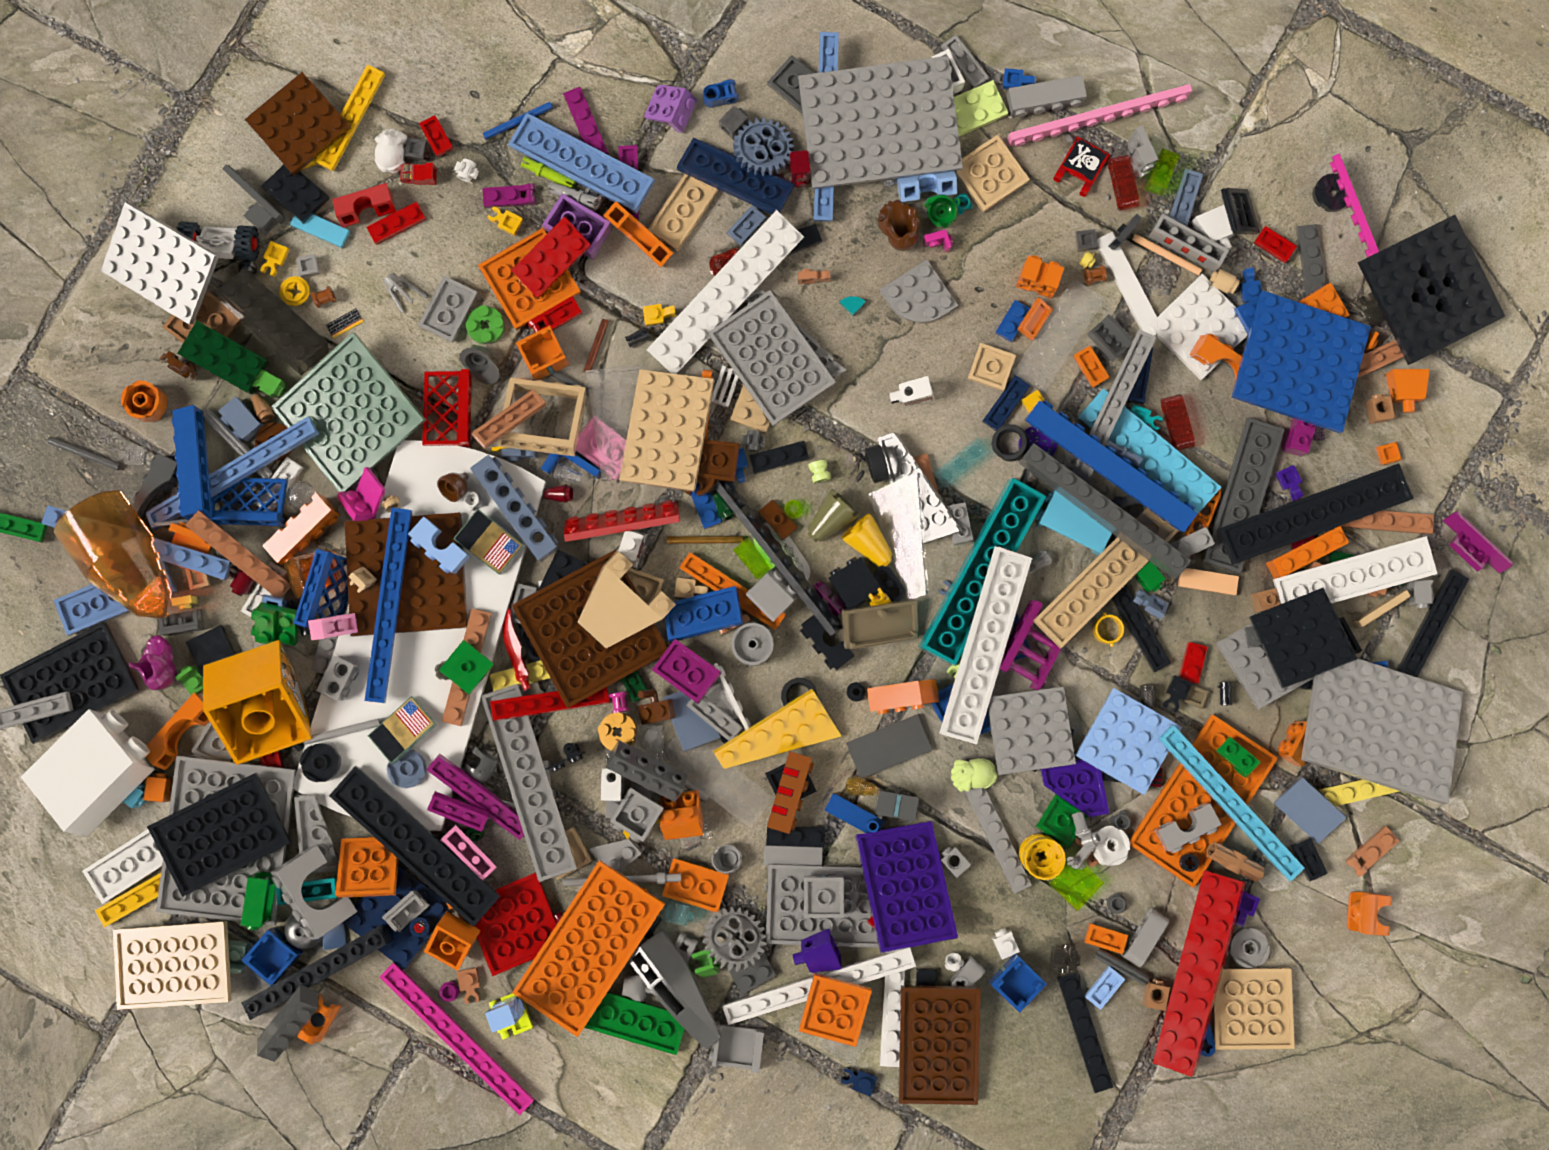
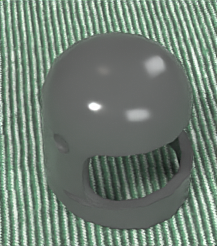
M475 746L472 752L478 758L475 763L466 764L465 773L477 782H486L492 776L499 761Z

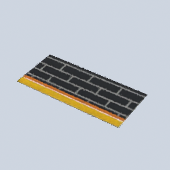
M355 308L328 323L326 327L334 339L364 321Z

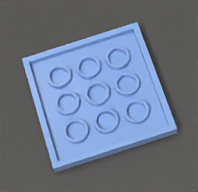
M1112 688L1075 756L1145 795L1169 752L1158 737L1171 725H1174L1179 731L1182 727Z

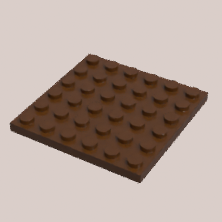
M460 512L411 517L410 531L423 517L427 518L442 531L436 538V546L439 550L446 549L452 542L463 550V546L453 539L462 528ZM390 518L344 521L349 614L355 613L358 630L357 633L350 634L352 637L374 635ZM409 536L396 633L467 628L464 565L456 574L451 572L447 574L439 567L441 563L437 559L432 561L426 556V550L422 546L420 548L416 547L410 541L412 537ZM364 566L377 581L374 585L358 593L359 587L356 584L350 585L351 579L349 576L353 571Z
M615 550L511 605L567 708L660 658L668 649L655 623L605 648L577 622L603 565L616 552ZM626 572L620 580L640 597Z

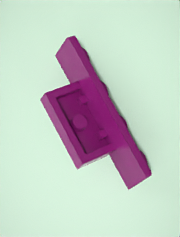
M1458 511L1443 519V522L1456 533L1449 546L1477 572L1483 569L1486 563L1492 566L1499 574L1512 567L1513 562Z

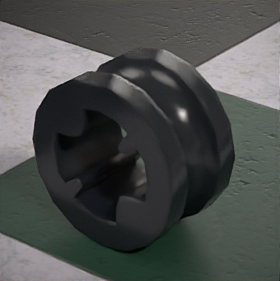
M1184 854L1180 857L1179 865L1183 870L1193 872L1198 868L1199 861L1192 854ZM1188 857H1191L1190 860L1194 862L1193 866L1190 865V868H1187L1188 866L1184 864Z

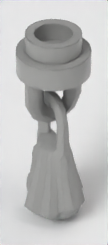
M1047 550L1040 551L1031 561L1030 566L1034 564L1035 567L1032 570L1029 567L1028 574L1035 572L1041 567L1051 565L1053 560L1051 552Z

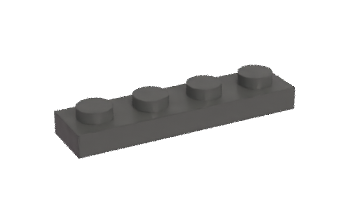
M1317 224L1303 225L1296 228L1306 296L1326 285Z

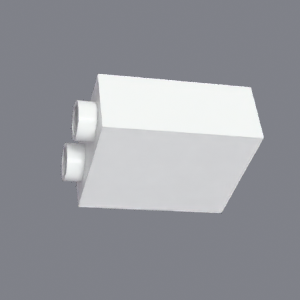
M88 709L21 776L22 780L63 832L88 837L154 770V767L145 758L150 753L149 748L134 736L129 738L125 734L124 730L128 727V723L113 710H110L105 715Z

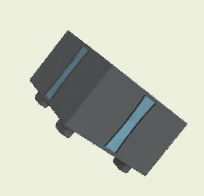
M878 789L874 813L877 814L879 819H882V816L905 819V822L910 824L911 821L916 819L919 797Z

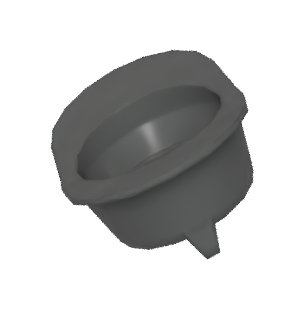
M473 344L470 348L462 350L459 356L460 362L466 369L470 370L477 380L484 384H494L498 381L500 377L499 368L492 361V355L487 348Z

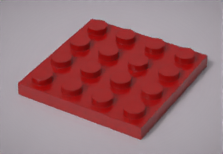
M536 872L495 889L501 897L474 926L481 930L477 939L492 977L535 959L557 925Z

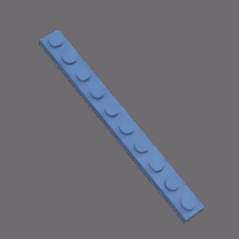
M820 32L819 73L838 70V32ZM834 187L815 189L814 221H833Z
M309 416L211 473L209 475L211 498L317 436L319 433L312 419ZM178 494L145 512L152 529L158 530L163 527L155 526V523L173 521L181 516L179 512L180 497Z
M47 505L41 523L227 580L232 562L49 505Z

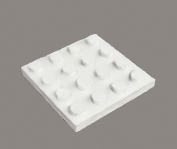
M1203 274L1149 325L1157 334L1156 336L1200 380L1222 361L1217 360L1213 364L1203 365L1189 356L1200 335L1213 334L1219 338V342L1228 344L1233 348L1248 335L1234 311L1236 307L1217 288L1211 286L1212 283Z

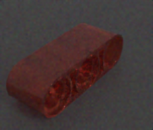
M1129 155L1109 158L1108 169L1119 211L1139 207V194Z
M1178 394L1162 398L1161 408L1172 446L1178 451L1195 447V438L1183 396Z

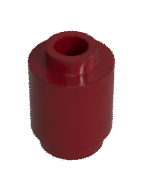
M238 570L230 584V587L233 588L231 592L241 597L243 594L248 595L255 581L242 570Z

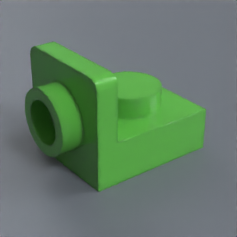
M185 666L178 671L179 674L175 679L182 682L190 695L194 692L199 694L203 691V676H201L196 666Z

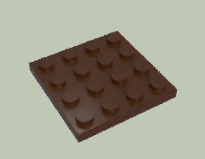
M303 72L245 118V121L293 176L351 129L345 119Z

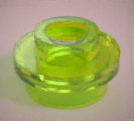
M790 500L785 504L784 512L791 519L799 518L803 513V505L798 500ZM796 506L797 511L791 512L790 507Z

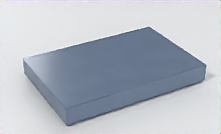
M681 691L663 697V700L672 699L675 718L671 719L683 752L721 738L713 727L686 706L691 699Z
M1303 776L1274 801V804L1317 844L1347 818L1344 813Z

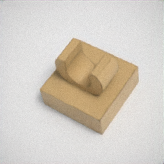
M364 566L353 571L349 576L351 579L350 585L356 584L359 587L358 593L374 585L377 581Z

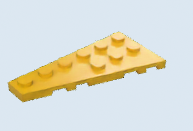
M810 689L713 752L725 769L841 737V734L813 689Z

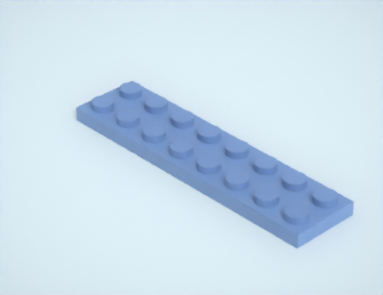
M526 113L508 143L510 148L539 163H543L545 166L613 202L617 201L621 206L634 213L638 212L655 183V180L650 176Z

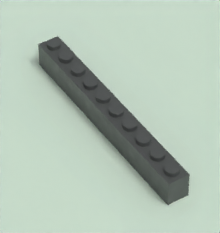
M1033 443L1019 462L1020 465L1056 490L1171 578L1179 577L1190 563V559Z

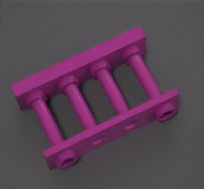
M1030 600L1007 642L999 671L1008 672L1011 669L1032 681L1029 688L1033 690H1040V688L1045 686L1047 682L1046 677L1061 651L1050 638L1033 629V620L1042 612L1041 607L1043 606L1037 600ZM1029 635L1050 647L1045 658L1024 646L1023 641L1026 636ZM1020 652L1041 664L1037 674L1015 663L1014 658L1017 653Z

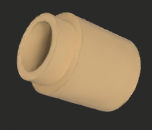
M1219 269L1218 272L1214 271L1209 279L1212 282L1211 286L1231 294L1234 293L1240 280L1236 279V276L1222 269Z

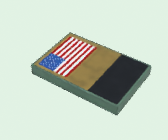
M479 509L474 512L453 538L499 575L523 546L521 542Z
M411 696L376 727L368 737L387 760L394 765L435 728L437 724L417 700Z

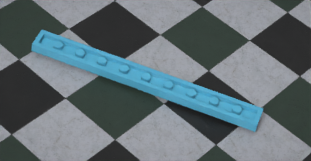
M1171 725L1158 737L1160 742L1288 881L1291 882L1304 869L1301 863L1174 725Z

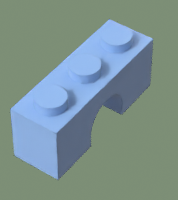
M954 171L897 178L901 202L919 200L920 194L927 191L944 195L957 194L956 174Z
M423 517L408 533L412 537L410 541L418 548L422 546L426 550L425 555L432 561L437 559L441 563L439 567L447 574L449 572L456 574L470 556L453 542L446 549L439 550L436 546V538L442 531L427 518Z
M517 996L507 998L495 1003L492 1009L485 1013L492 1033L514 1025L521 1018L525 1010L523 1000Z

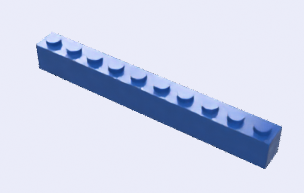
M1044 400L1043 402L1038 401L1024 421L1178 531L1185 532L1198 514L1194 511L1195 507L1187 501L1183 503L1178 500L1179 495L1171 490L1167 492L1162 488L1164 485L1156 479L1150 480L1146 477L1148 473L1139 467L1136 470L1131 466L1132 462L1124 456L1120 458L1115 455L1116 450L1112 447L1101 445L1099 443L1101 440L1093 434L1087 435L1083 432L1085 428L1076 422L1073 425L1068 421L1069 417L1061 411L1057 413L1052 410L1053 405Z

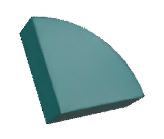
M856 296L846 297L839 302L852 316L866 303L865 300Z

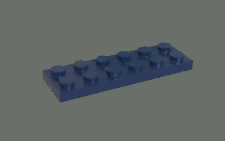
M694 137L676 169L770 214H773L776 210L781 213L794 189L793 183L773 174L770 176L768 172H765L764 176H762L760 171H758L757 175H754L753 169L747 172L748 166L742 168V161L737 162V157Z

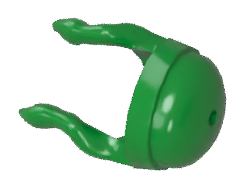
M938 194L929 197L924 203L930 221L939 229L948 228L955 222L958 216L957 206L960 205L959 198L952 199L947 195Z

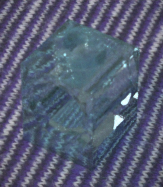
M669 900L664 921L687 926L688 921L692 922L695 910H691L692 905Z

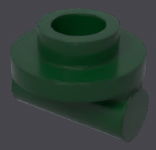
M468 827L463 830V833L472 842H475L484 836V829L481 832Z

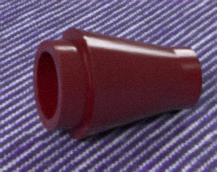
M567 484L545 488L544 499L568 503V501L573 500V488Z

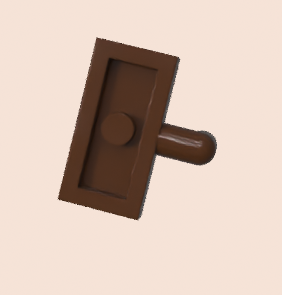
M655 689L638 692L640 699L650 697L651 700L649 704L638 706L641 725L675 718L672 699L659 701Z

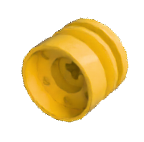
M1041 833L1032 834L1025 838L1020 845L1018 852L1020 862L1035 878L1041 880L1053 879L1064 869L1066 862L1065 852L1061 845L1048 835ZM1042 852L1044 854L1043 857L1036 856L1037 853Z

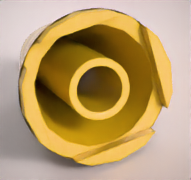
M866 514L856 521L852 528H848L841 538L846 544L878 567L881 565L887 566L892 561L891 557L893 554L873 516Z

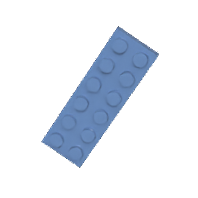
M154 558L140 564L139 566L150 570L142 588L122 580L124 574L118 573L53 600L66 635H74L177 592L167 563Z

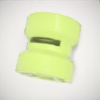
M826 459L808 464L810 471L814 474L812 476L813 483H820L831 479L830 472L826 471L828 466Z

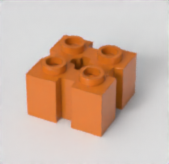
M1036 255L1027 256L1016 287L1029 292L1030 290L1037 292L1038 295L1051 299L1058 289L1064 267L1054 261H1050L1049 264L1042 262V258Z

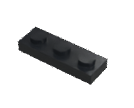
M805 441L749 455L754 474L809 460Z
M796 826L795 830H790L789 834L767 827L766 845L825 848V827Z

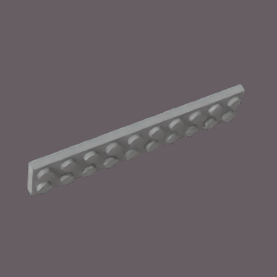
M515 684L482 695L481 699L539 882L577 870L529 716L493 721L490 701L522 696L519 684Z

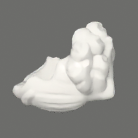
M394 128L386 129L375 137V141L378 143L375 148V162L382 172L398 173L401 170V165L405 164L404 145H406L407 136L401 131H396Z

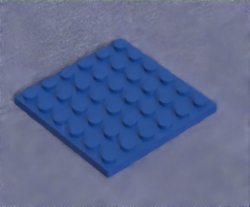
M1261 291L1231 398L1339 434L1342 433L1371 326L1266 291Z

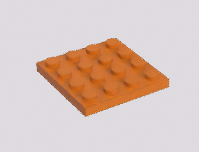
M543 228L478 265L516 330L527 325L531 319L569 297H575L581 293L570 272L567 270L540 298H536L511 271L546 235Z

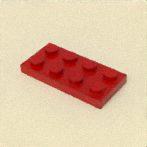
M563 217L511 271L536 298H540L592 245L566 217Z

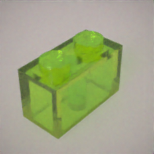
M1162 148L1157 155L1159 160L1155 164V168L1151 170L1144 190L1162 196L1168 187L1180 155Z
M748 538L733 549L734 553L758 581L772 569Z

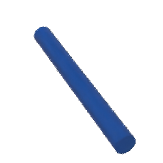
M549 101L526 113L536 117L553 109ZM526 113L483 132L485 140L519 125Z

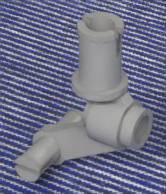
M1077 812L1072 815L1076 828L1075 835L1081 838L1083 845L1074 857H1068L1066 860L1067 864L1071 865L1074 869H1084L1086 867L1084 861L1101 843L1099 834L1097 832L1093 833L1087 827L1084 812Z

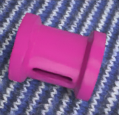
M626 691L609 694L614 707L612 713L630 711L626 703Z

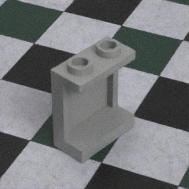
M718 1023L717 1028L722 1037L715 1042L714 1049L710 1048L709 1061H713L712 1067L719 1065L751 1069V1072L759 1073L764 1029Z

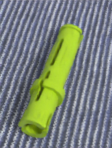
M524 156L522 159L529 163L528 165L521 162L522 168L534 172L538 177L542 176L557 184L574 189L575 186L568 184V182L576 185L575 181L527 156Z

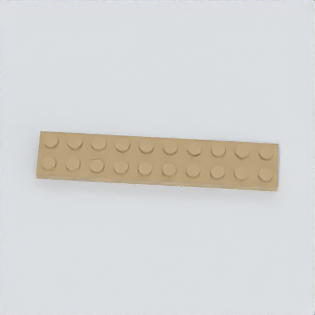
M1148 508L1136 518L1137 521L1166 542L1178 532L1176 528ZM1117 537L1033 620L1034 623L1061 649L1149 560Z

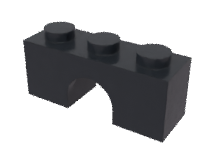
M814 615L800 625L802 627L800 632L806 639L810 638L813 641V649L818 655L821 653L826 658L824 663L830 670L833 668L835 671L854 657L853 653L844 647L843 641L836 646H828L824 643L822 636L825 628Z

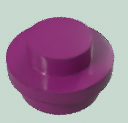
M451 981L445 982L440 987V997L447 1002L454 1001L459 995L458 985Z

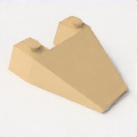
M619 551L615 552L603 565L577 621L605 648L662 620L676 605L662 591H658L646 604L621 581L620 578L633 564Z

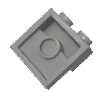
M1142 125L1135 129L1128 141V149L1133 154L1129 160V168L1136 178L1139 177L1140 179L1150 175L1151 170L1155 168V164L1159 160Z
M630 788L610 822L614 824L612 827L623 833V831L629 833V838L635 842H645L664 807L635 789Z

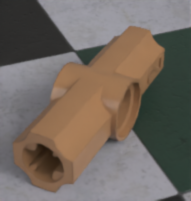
M1213 842L1206 850L1207 857L1238 875L1242 874L1244 877L1258 882L1264 876V867L1247 859L1248 857L1233 849L1230 850L1219 843Z

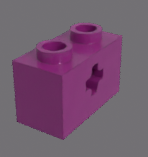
M1292 418L1283 452L1300 457L1308 454L1316 426Z

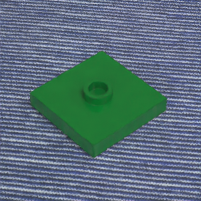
M463 640L439 671L470 695L494 666V663Z
M1055 794L1035 827L1068 849L1076 838V828L1072 815L1082 811Z

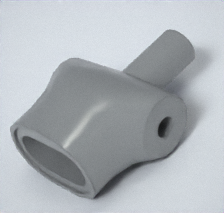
M638 974L625 976L623 996L643 1002L647 993L653 994Z

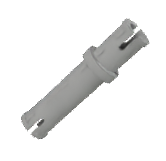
M551 182L548 186L553 189H548L550 194L561 196L563 193L579 204L592 207L593 209H597L600 203L595 202H600L599 197L589 195L584 190L578 191L555 182Z

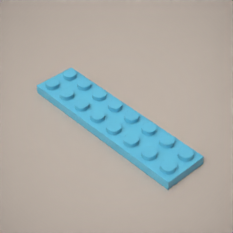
M1105 389L1100 391L1078 417L1090 429H1092L1108 395ZM1125 406L1123 407L1108 441L1110 440L1123 448L1127 447L1129 451L1144 457L1139 468L1148 473L1147 477L1152 481L1156 479L1164 485L1162 487L1164 490L1175 492L1179 495L1178 500L1183 503L1187 501L1195 507L1194 511L1199 513L1220 490L1221 486Z

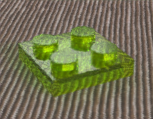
M1066 863L1061 873L1051 879L1048 884L1076 911H1079L1104 882L1087 866L1084 869H1074Z

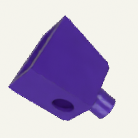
M830 929L803 939L801 941V952L793 954L794 964L806 963L811 973L842 969L841 953Z

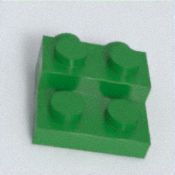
M261 602L251 613V620H255V624L251 629V635L255 636V642L268 644L279 640L280 643L295 646L298 642V625L293 623L297 610Z

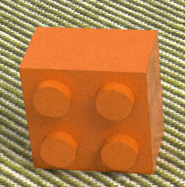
M446 911L436 925L424 952L458 971L481 930Z

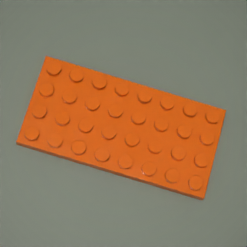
M1213 714L1209 716L1192 742V746L1247 805L1278 759ZM1229 737L1234 739L1261 762L1248 778L1240 775L1233 768V765L1217 753V749ZM1179 762L1129 841L1131 847L1194 888L1203 875L1204 870L1207 869L1212 861L1211 858L1207 857L1206 850L1208 846L1213 842L1222 845L1236 823ZM1203 803H1210L1221 823L1220 826L1216 827L1218 830L1209 835L1205 833L1199 836L1200 840L1192 844L1187 842L1182 845L1183 848L1175 853L1165 851L1154 829L1169 821H1175L1180 830L1186 831L1192 825V818L1188 811ZM1192 854L1196 856L1199 861L1198 868L1193 872L1183 870L1179 865L1182 855ZM1188 857V860H1185L1184 864L1188 866L1187 868H1190V865L1193 866L1194 862L1190 860L1191 857Z
M599 860L512 993L578 1037L665 903Z

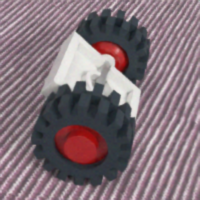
M181 221L176 227L177 231L219 255V258L233 259L234 255L239 260L255 261L258 258L260 239H258L259 233H257L258 229L255 226L239 225L237 229L204 226L201 231L200 225L197 222Z

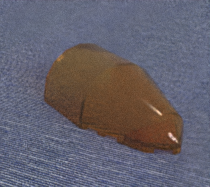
M121 490L104 491L90 496L63 514L56 523L53 532L91 585L138 617L166 618L169 615L167 613V606L172 592L165 571L161 569L158 560L160 556L155 551L153 545V535Z

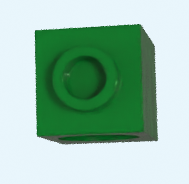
M1147 562L1134 575L1146 592L1151 590L1153 592L1157 591L1163 586L1161 582L1165 580V577L1151 562Z

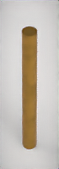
M667 536V544L743 543V536Z

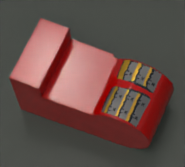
M433 162L419 165L403 164L401 165L400 181L414 185H436L437 168Z

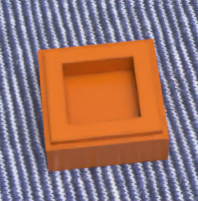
M1397 442L1376 447L1381 466L1402 460Z

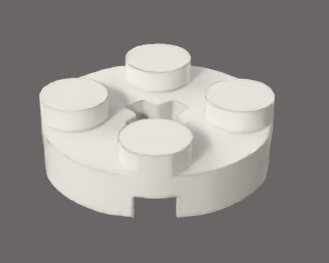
M1114 826L1098 829L1096 832L1100 836L1101 843L1092 851L1095 858L1101 865L1115 866L1123 863L1128 857V850H1130V841L1126 833ZM1108 841L1109 843L1114 844V846L1112 847L1113 851L1108 849Z

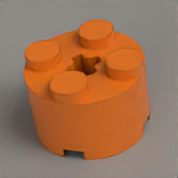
M135 381L130 386H127L121 395V404L126 413L142 422L159 421L166 412L168 405L167 395L160 388L147 381Z

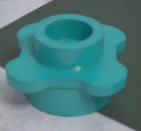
M961 193L956 197L960 199V203H963V205L957 206L958 215H962L967 209H972L973 203L970 202L966 193Z

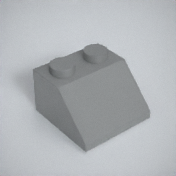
M776 566L766 573L745 594L772 622L800 597Z

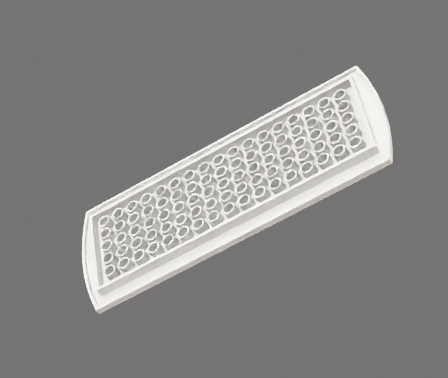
M404 440L396 448L384 487L385 495L382 498L375 519L390 518L391 512H386L385 508L382 507L384 498L389 495L399 497L400 509L412 510V516L460 512L462 527L474 512L479 509L523 544L522 548L500 575L463 547V551L470 556L464 564L467 620L469 621L471 609L492 614L481 654L493 662L503 629L505 615L509 609L527 545L470 469L488 454L461 446H423L422 441ZM496 457L502 465L500 467L503 473L507 472L513 479L511 484L515 489L518 487L525 495L522 499L526 504L530 502L536 510L534 513L536 516L546 482L527 470ZM465 472L469 476L465 493L477 489L480 499L483 500V505L473 508L472 511H467L463 500L460 499L457 502L447 500L437 487L438 479L448 473ZM492 473L489 476V480H497L498 473ZM509 488L501 490L500 494L502 497L509 494ZM513 504L512 511L518 512L521 504ZM526 518L523 522V526L530 527L532 525V519ZM349 604L346 610V614H349ZM466 628L395 633L386 703L364 701L374 635L352 637L350 634L338 636L333 655L340 656L359 665V674L356 680L351 682L349 686L351 689L350 693L343 701H337L321 693L310 727L311 735L378 718L382 723L407 699L413 696L435 721L437 726L410 750H415L423 756L427 768L440 753L461 769L489 672L470 694L462 726L442 722L452 681L442 674L439 669L463 641ZM343 665L340 669L342 675H345L348 671L346 665ZM334 683L332 691L336 693L339 690V685ZM376 727L305 745L304 750L311 745L319 743L333 746L341 756V766L337 775L329 781L313 782L303 775V770L299 763L294 781V790L303 795L316 794L319 804L350 816L329 795L355 766H358L429 831H442L446 818L427 811V808L435 791L449 797L453 796L454 791L427 770L422 782L415 787L401 788L394 785L387 775L386 769L389 761L368 737ZM323 758L316 760L318 768L325 765Z

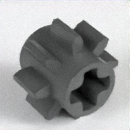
M747 430V435H742L741 444L746 445L745 450L760 451V447L765 445V437H761L760 431Z

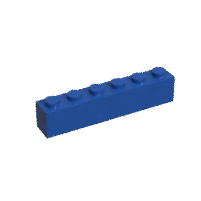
M195 405L172 410L180 515L189 521L199 510L208 518L213 517L203 411Z

